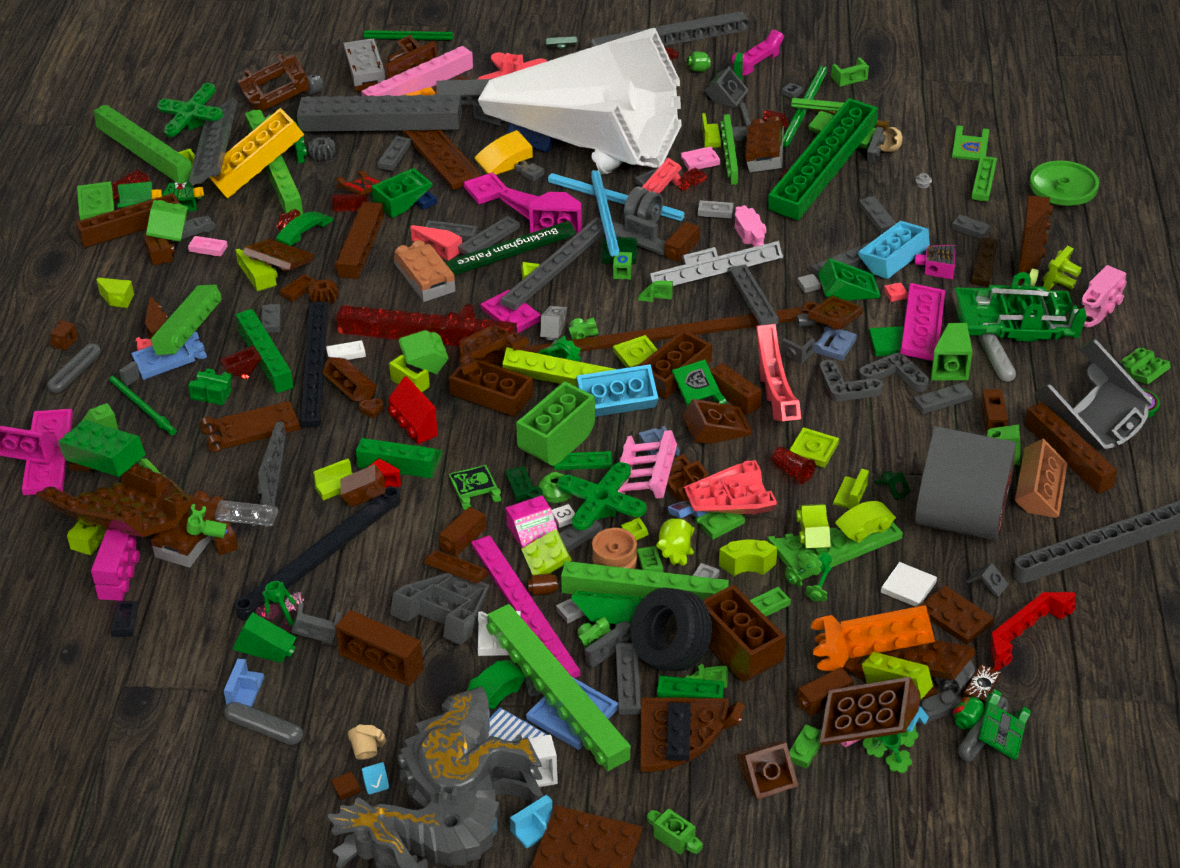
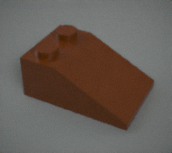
M692 399L682 415L694 441L698 443L713 444L750 436L753 433L741 408L738 406Z

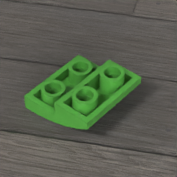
M1145 348L1135 349L1134 352L1120 361L1132 379L1144 384L1151 383L1171 368L1170 361L1155 358L1154 351L1146 350Z

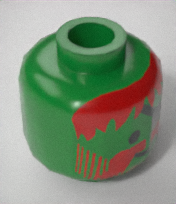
M964 697L953 710L956 725L961 729L971 730L985 713L984 703L976 697Z

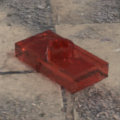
M366 194L332 195L334 212L357 211L363 202H367Z

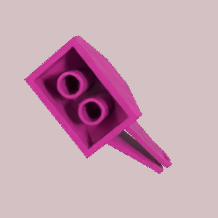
M502 188L500 190L501 200L530 220V233L566 221L571 222L576 230V234L582 230V203L566 192H547L541 196H535L510 188Z

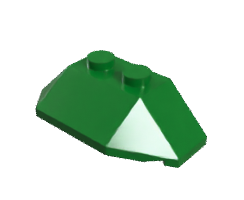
M577 590L572 594L574 603L591 622H596L605 617L608 623L618 624L622 621L632 623L634 612L644 598Z

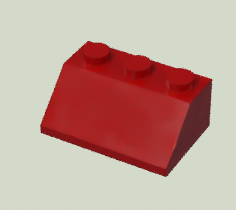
M407 376L404 377L389 397L388 412L392 418L394 417L397 420L399 426L407 431L408 436L411 439L413 438L417 444H420L438 436L436 408Z

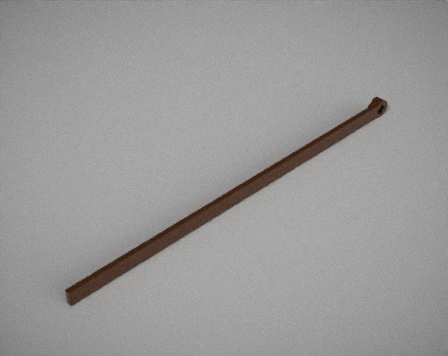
M809 301L803 307L778 310L775 313L779 318V323L796 321V315L808 314L811 309L819 304ZM754 314L570 341H573L577 348H581L580 352L612 348L615 345L644 335L653 342L672 339L682 330L693 335L756 327L760 326ZM552 343L521 347V350L538 353L540 350L550 347ZM489 352L485 357L479 359L491 364L503 363V360L494 352Z

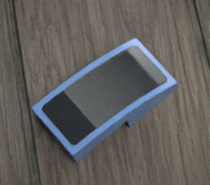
M690 501L679 502L668 507L669 514L680 519L689 514L699 518L709 513L694 511Z

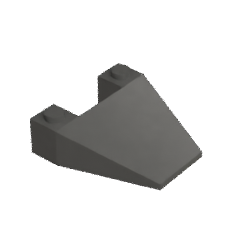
M450 573L407 584L393 593L390 615L397 617L401 621L408 622L420 614L445 625L443 637L455 644L461 645L473 635L478 621V612L482 610L490 585L481 581L476 584Z

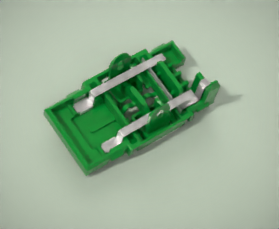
M1026 272L1016 274L1012 279L1011 286L989 285L988 288L956 287L952 293L960 323H967L969 335L996 334V336L1003 338L1006 332L1007 338H1015L1016 341L1035 342L1038 339H1050L1052 334L1054 339L1061 338V336L1080 338L1087 315L1085 308L1078 309L1077 305L1072 304L1068 291L1046 290V287L1030 286L1031 277ZM1023 278V285L1018 286L1019 280ZM1066 313H1070L1068 320L1065 317Z

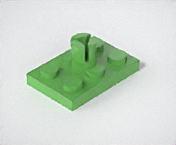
M111 181L77 186L80 220L114 211Z

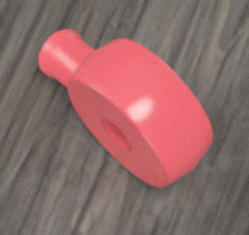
M136 338L137 350L152 346L151 339Z

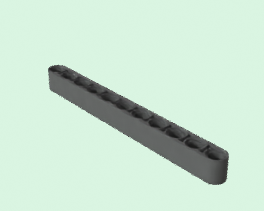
M734 12L652 28H656L665 46L745 31L750 27V21L743 12ZM651 28L593 38L589 42V48Z
M1180 501L1021 555L1015 560L1013 578L1019 583H1027L1180 529Z

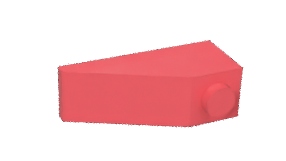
M415 225L410 227L411 240L413 242L422 240L425 244L429 243L440 257L449 261L460 253L458 245L462 244V237L442 229Z

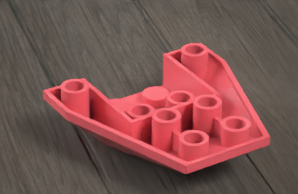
M756 460L736 464L684 487L694 511L755 515L773 511L777 505L772 491H766L762 484L761 470Z

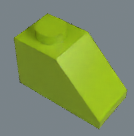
M97 278L99 294L110 306L128 308L134 296L132 281Z

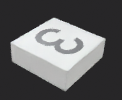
M569 504L551 510L559 528L572 524L571 519L575 513Z

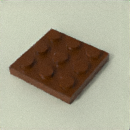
M270 238L244 247L243 253L248 255L250 259L265 261V264L279 266L284 271H290L313 261L315 255Z

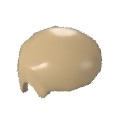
M889 127L886 131H883V135H886L884 145L881 144L880 146L881 151H897L901 147L903 138L900 130L895 127Z

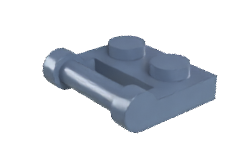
M826 325L823 335L815 342L814 352L843 361L855 343L857 334L844 330H835ZM833 336L834 339L828 347L824 346L829 337Z

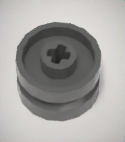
M639 186L635 187L627 197L624 207V219L629 213L656 224L662 212V195L654 191L649 192L647 189Z

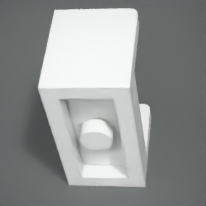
M551 735L529 738L542 764V767H538L542 775V780H536L538 786L558 784L557 755Z

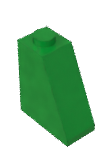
M252 612L232 649L282 663L285 657L290 658L296 649V646L293 644L297 637Z

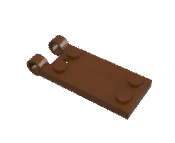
M290 401L217 419L204 417L200 421V427L204 434L220 431L221 436L213 434L206 441L210 451L218 452L225 448L271 437L276 422H284L286 433L300 430V423Z

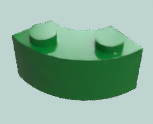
M511 660L497 661L478 677L473 678L469 683L467 691L482 686L487 695L489 708L495 709L506 696L518 692L526 677L521 668Z

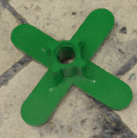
M203 84L188 102L166 98L159 101L157 107L160 112L175 114V117L164 128V133L167 137L177 135L185 126L191 131L194 128L203 126L204 120L217 121L222 118L223 111L221 108L204 105L216 91L214 84Z
M624 462L614 464L598 485L572 475H564L558 479L559 490L585 499V502L571 519L574 529L586 530L591 527L595 520L598 521L608 516L615 517L616 511L631 517H641L646 513L645 502L618 492L631 475L629 464Z

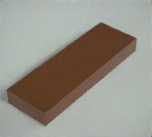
M438 550L425 557V564L476 584L488 575L487 569Z

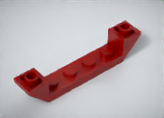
M1043 592L993 631L990 652L994 670L999 671L1002 667L1010 664L1013 658V645L1010 642L1014 638L1021 636L1023 631L1029 626L1032 627L1039 618L1046 616L1048 612L1061 620L1068 614H1072L1076 608V594L1073 592Z

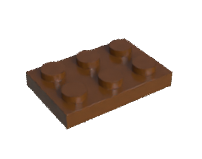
M830 296L811 309L808 318L813 319L816 323L829 325L832 329L841 330L863 314L864 307L835 296Z
M946 585L919 605H926L931 622L965 645H968L994 622V617Z

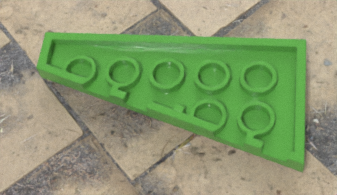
M892 522L891 526L883 533H872L860 543L848 538L842 530H837V527L830 528V547L805 548L804 543L800 544L799 535L793 536V533L785 534V537L782 538L769 536L767 537V542L777 547V555L786 566L793 567L798 571L802 568L800 562L803 560L804 554L815 553L817 555L819 551H825L832 558V562L829 565L832 568L902 539L903 532ZM806 570L800 574L802 580L814 575L813 573L807 574Z

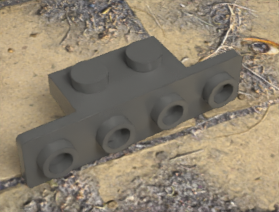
M629 213L625 216V226L613 222L616 237L637 238V246L664 255L666 241L658 239V224Z

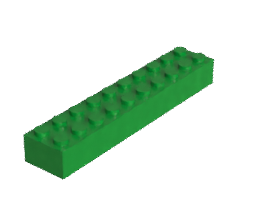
M848 98L769 193V210L799 221L877 124L878 107Z

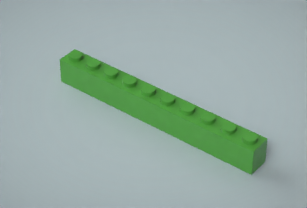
M102 105L98 109L93 110L96 127L178 184L189 181L192 163L189 159L110 106Z
M252 110L245 113L249 133L265 121L261 110ZM280 154L272 163L265 167V170L284 213L289 218L290 215L298 216L303 214L302 201Z
M507 604L487 614L488 624H486L489 634L496 637L500 647L506 649L511 660L521 667L524 676L532 680L535 689L542 692L547 703L557 710L560 719L568 723L572 733L578 735L582 740L583 746L593 753L597 763L603 765L607 771H610L630 760V744L511 605Z

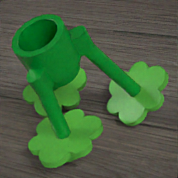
M819 551L817 555L815 553L804 554L803 560L800 562L802 568L798 571L793 567H786V579L790 584L801 587L802 577L800 574L805 570L809 575L812 573L818 575L823 571L818 585L813 587L807 586L805 595L813 601L825 602L827 601V592L822 590V586L827 574L831 570L829 565L832 562V558L825 551Z
M916 726L912 732L905 731V733L864 739L863 746L867 749L868 755H874L877 758H881L887 749L893 750L892 755L886 758V763L890 766L892 772L905 773L908 769L907 766L912 765V760L908 751L903 750L899 752L898 748L903 744L907 747L914 745V739L918 738V733L915 732Z

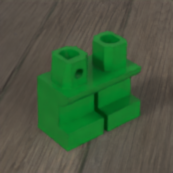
M208 368L205 372L198 371L196 381H191L188 385L191 399L224 405L232 392L230 385L232 382L231 373L224 372L221 375H216L213 369Z

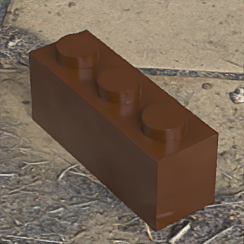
M328 357L322 373L353 401L361 402L372 399L377 386L346 358Z
M723 362L710 369L720 393L729 403L740 407L746 415L761 407L762 390Z

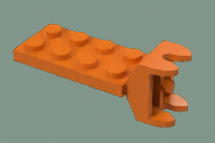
M926 605L842 621L841 624L832 615L817 618L811 623V629L825 630V633H820L814 638L815 642L820 645L813 649V655L820 657L829 656L828 659L821 660L817 664V668L822 671H833L840 667L843 668L849 656L850 658L870 655L873 652L881 653L935 642Z

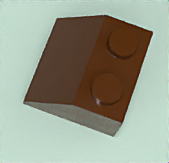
M775 741L737 753L742 775L755 799L798 786L787 742Z

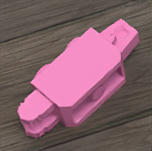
M745 205L736 207L734 228L743 243L752 244L753 247L764 245L766 226L762 224L759 214H756L753 208L748 209Z

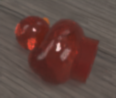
M292 209L289 213H281L276 226L282 230L290 221L300 215L299 210Z

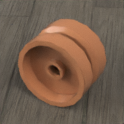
M608 528L596 534L592 542V564L636 569L637 541L631 532L622 528Z

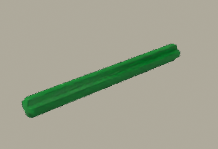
M365 30L363 33L365 39H403L411 35L414 40H453L454 36L453 32Z

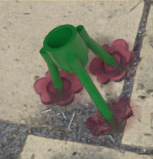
M272 581L266 585L265 591L262 592L265 604L257 608L255 613L265 620H273L280 611L277 609L276 604H269V600L273 603H279L288 621L280 628L291 633L293 621L289 613L296 611L299 602L304 603L305 599L300 592L290 595L283 582Z

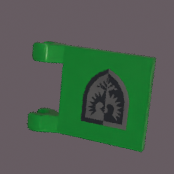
M706 360L672 370V374L687 407L692 399L702 400L713 396L714 403H726V399L720 393Z

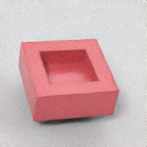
M902 283L884 286V292L890 302L907 299L908 292Z

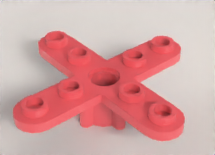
M494 53L491 55V61L500 71L481 76L478 79H494L547 62V60L539 58L523 63V55Z

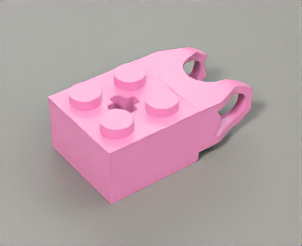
M1107 265L1089 282L1088 290L1082 297V305H1085L1086 318L1091 320V322H1085L1084 327L1088 328L1099 324L1108 314L1113 312L1117 305L1122 303L1124 298L1122 293L1127 284L1125 272Z

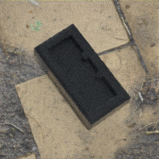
M117 601L111 628L112 637L133 636L139 608L138 601Z

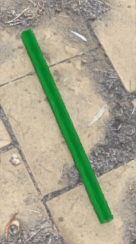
M826 66L819 67L803 99L813 100L827 73ZM797 108L784 133V147L787 148L808 109Z

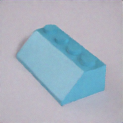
M899 221L861 249L858 255L874 275L888 279L915 259L916 254L923 253L927 246H930L929 229Z
M650 364L578 375L576 377L577 388L595 396V417L654 408L658 402Z

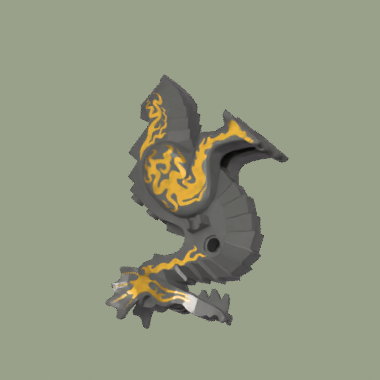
M482 686L448 696L442 704L444 714L416 723L418 734L404 740L405 748L400 749L401 754L397 756L399 765L402 770H399L402 783L408 784L406 789L409 799H412V803L419 810H410L386 804H378L372 807L366 801L357 797L353 805H341L340 813L328 814V820L334 825L331 829L333 835L354 832L351 835H347L344 843L333 850V855L339 857L336 864L337 868H342L357 855L363 859L374 858L376 868H428L426 858L417 863V855L421 857L426 856L435 864L439 862L449 867H452V865L467 866V861L481 859V855L493 846V838L498 831L497 823L500 817V804L496 801V795L506 794L528 800L531 804L543 797L536 780H542V775L538 767H542V764L529 738L523 739L521 734L516 736L515 741H506L493 736L489 737V704ZM411 850L417 855L411 856L409 851Z

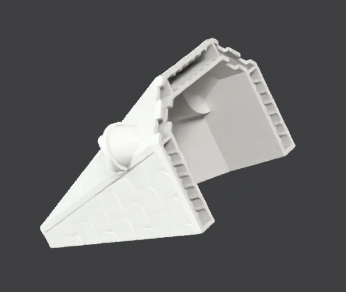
M656 28L644 30L491 79L478 99L484 114L579 147L595 149V152L592 153V160L596 162L601 175L611 173L622 162L659 168L664 163L681 128V119H678L677 109H681L680 96H677L676 86H680V80Z

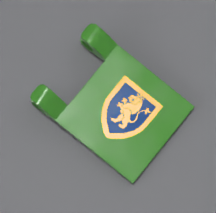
M957 125L952 158L980 161V156H986L989 129L983 128L982 137L962 135L963 126Z

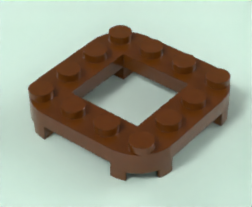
M283 54L277 55L278 62L253 74L248 69L244 72L245 76L238 80L245 97L254 110L264 112L267 108L276 106L280 102L291 99L295 95L309 89V80L294 54L285 57ZM284 73L287 74L291 81L290 83L263 95L258 87L259 85L266 84L269 80L278 78Z

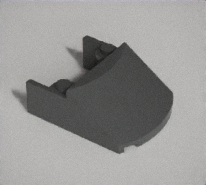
M1093 339L1083 345L1080 351L1091 362L1086 370V375L1094 387L1073 408L1051 384L1045 385L1034 394L1086 442L1100 450H1107L1126 442L1140 430L1149 415L1147 413L1149 406L1152 405V400L1096 339Z

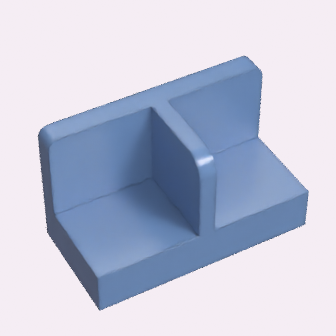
M237 659L225 686L226 705L231 702H239L252 707L264 680L263 673L248 671L245 659Z

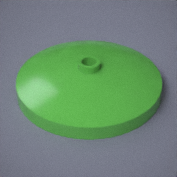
M1050 161L1037 166L1032 171L1030 187L1037 196L1050 197V203L1073 206L1084 204L1096 196L1099 188V179L1091 169L1079 163Z

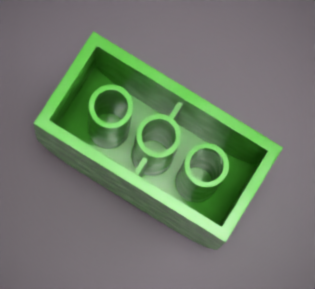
M564 381L516 422L519 449L552 466L560 463L567 457L568 453L576 449L591 433L595 423V396Z

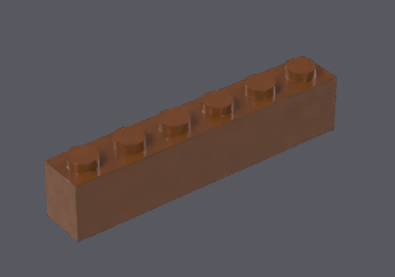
M171 193L77 221L76 227L79 239L83 246L87 247L137 231H143L148 227L150 211L154 200H162L172 204L180 203L175 194Z
M363 202L361 207L358 208L357 217L353 219V226L349 229L348 238L344 240L343 249H340L339 259L335 261V270L338 272V277L359 279L384 219L383 203Z
M1041 402L1027 408L1025 426L1040 440L1044 438L1068 463L1067 465L1092 489L1100 494L1114 487L1117 469L1046 404Z

